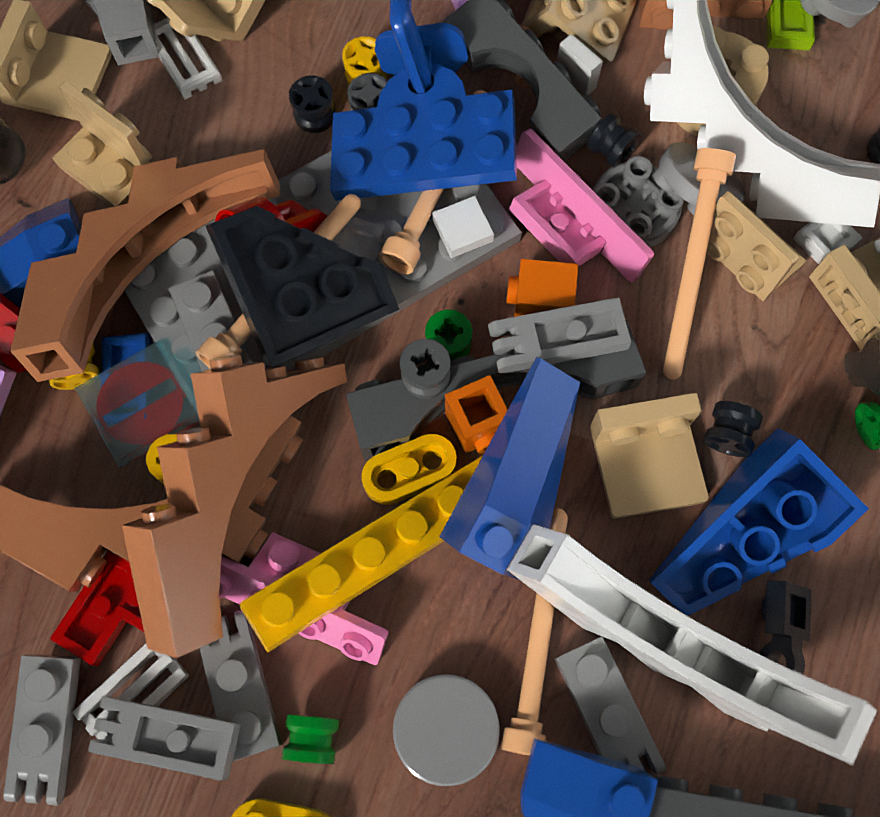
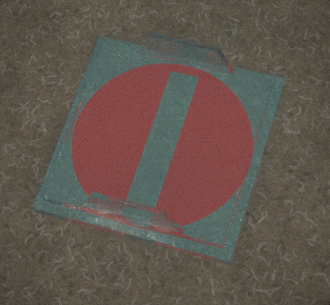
M160 340L75 388L119 468L147 453L150 445L157 438L166 434H176L200 422L196 400Z

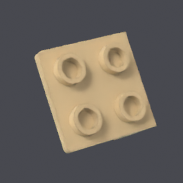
M13 0L0 28V100L3 104L79 121L60 91L59 86L66 80L78 90L82 91L84 88H87L96 95L112 57V52L108 44L47 31L31 2Z
M147 0L150 4L163 11L170 19V26L180 34L187 37H193L194 34L208 36L219 42H222L224 39L243 42L265 0Z
M532 0L522 25L531 28L537 38L545 32L552 33L559 27L566 34H571L602 59V63L608 64L615 57L637 0Z
M65 80L59 86V89L83 128L52 157L60 169L110 207L128 204L134 166L150 163L149 161L152 159L151 154L138 142L136 137L139 135V131L127 117L121 113L113 116L106 111L103 102L87 88L80 91Z
M727 191L720 197L716 204L706 253L715 261L722 262L736 276L738 283L744 290L755 294L764 302L795 275L807 260L731 192Z
M880 237L853 252H850L845 244L826 255L809 276L862 352L880 343V253H877L874 242L880 239Z
M697 393L610 407L597 411L590 425V430L610 516L613 519L703 504L708 500L709 496L690 427L702 412Z

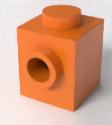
M521 259L518 276L509 275L506 303L515 304L514 317L575 306L578 264Z
M491 375L445 394V414L464 453H469L477 449L479 454L485 453L508 410Z

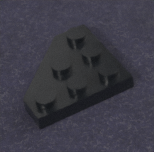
M252 207L205 226L267 368H273L400 310L382 264L367 257H359L338 247L339 244L305 228H297L275 217V214L261 207Z

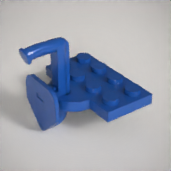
M390 0L389 19L392 30L385 31L376 38L375 54L381 69L393 77L380 92L377 107L333 113L330 192L335 201L342 200L348 194H354L359 198L517 180L515 101L512 90L466 95L463 81L456 75V72L468 60V50L462 31L448 23L417 26L412 13V0Z

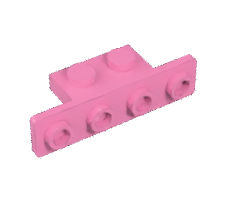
M532 129L524 131L516 147L517 168L535 186L514 197L509 210L559 262L578 264L579 267L601 253L629 282L632 283L637 280L653 258V250Z
M272 532L249 567L224 556L221 557L219 598L225 597L240 604L243 600L321 553ZM347 602L298 633L307 639H317L341 650L351 659L364 660L370 664L377 665L382 656L389 632L383 627L345 611L349 604Z

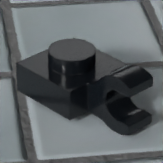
M767 581L766 597L762 603V616L765 622V633L773 636L771 641L761 649L759 655L775 663L784 655L786 659L785 667L803 675L805 659L802 654V641H810L812 590L788 581Z

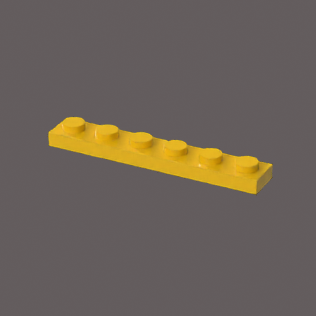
M482 456L240 602L242 612L267 653L444 542L439 536Z

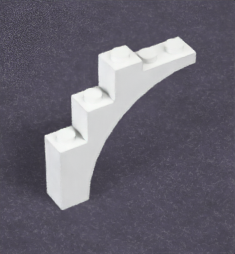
M667 0V8L674 9L673 29L669 28L667 30L664 46L665 58L671 59V62H662L652 73V76L647 77L644 89L645 105H651L650 121L706 123V125L700 126L697 149L714 148L733 152L736 154L733 171L754 173L750 187V201H757L756 216L758 218L874 227L880 199V164L849 160L813 148L780 129L752 104L731 75L715 39L707 0Z
M533 524L507 570L585 630L619 643L653 671L691 686L725 714L766 732L768 729H771L853 765L877 712L867 701L817 682L731 641L637 586L595 557L569 535Z

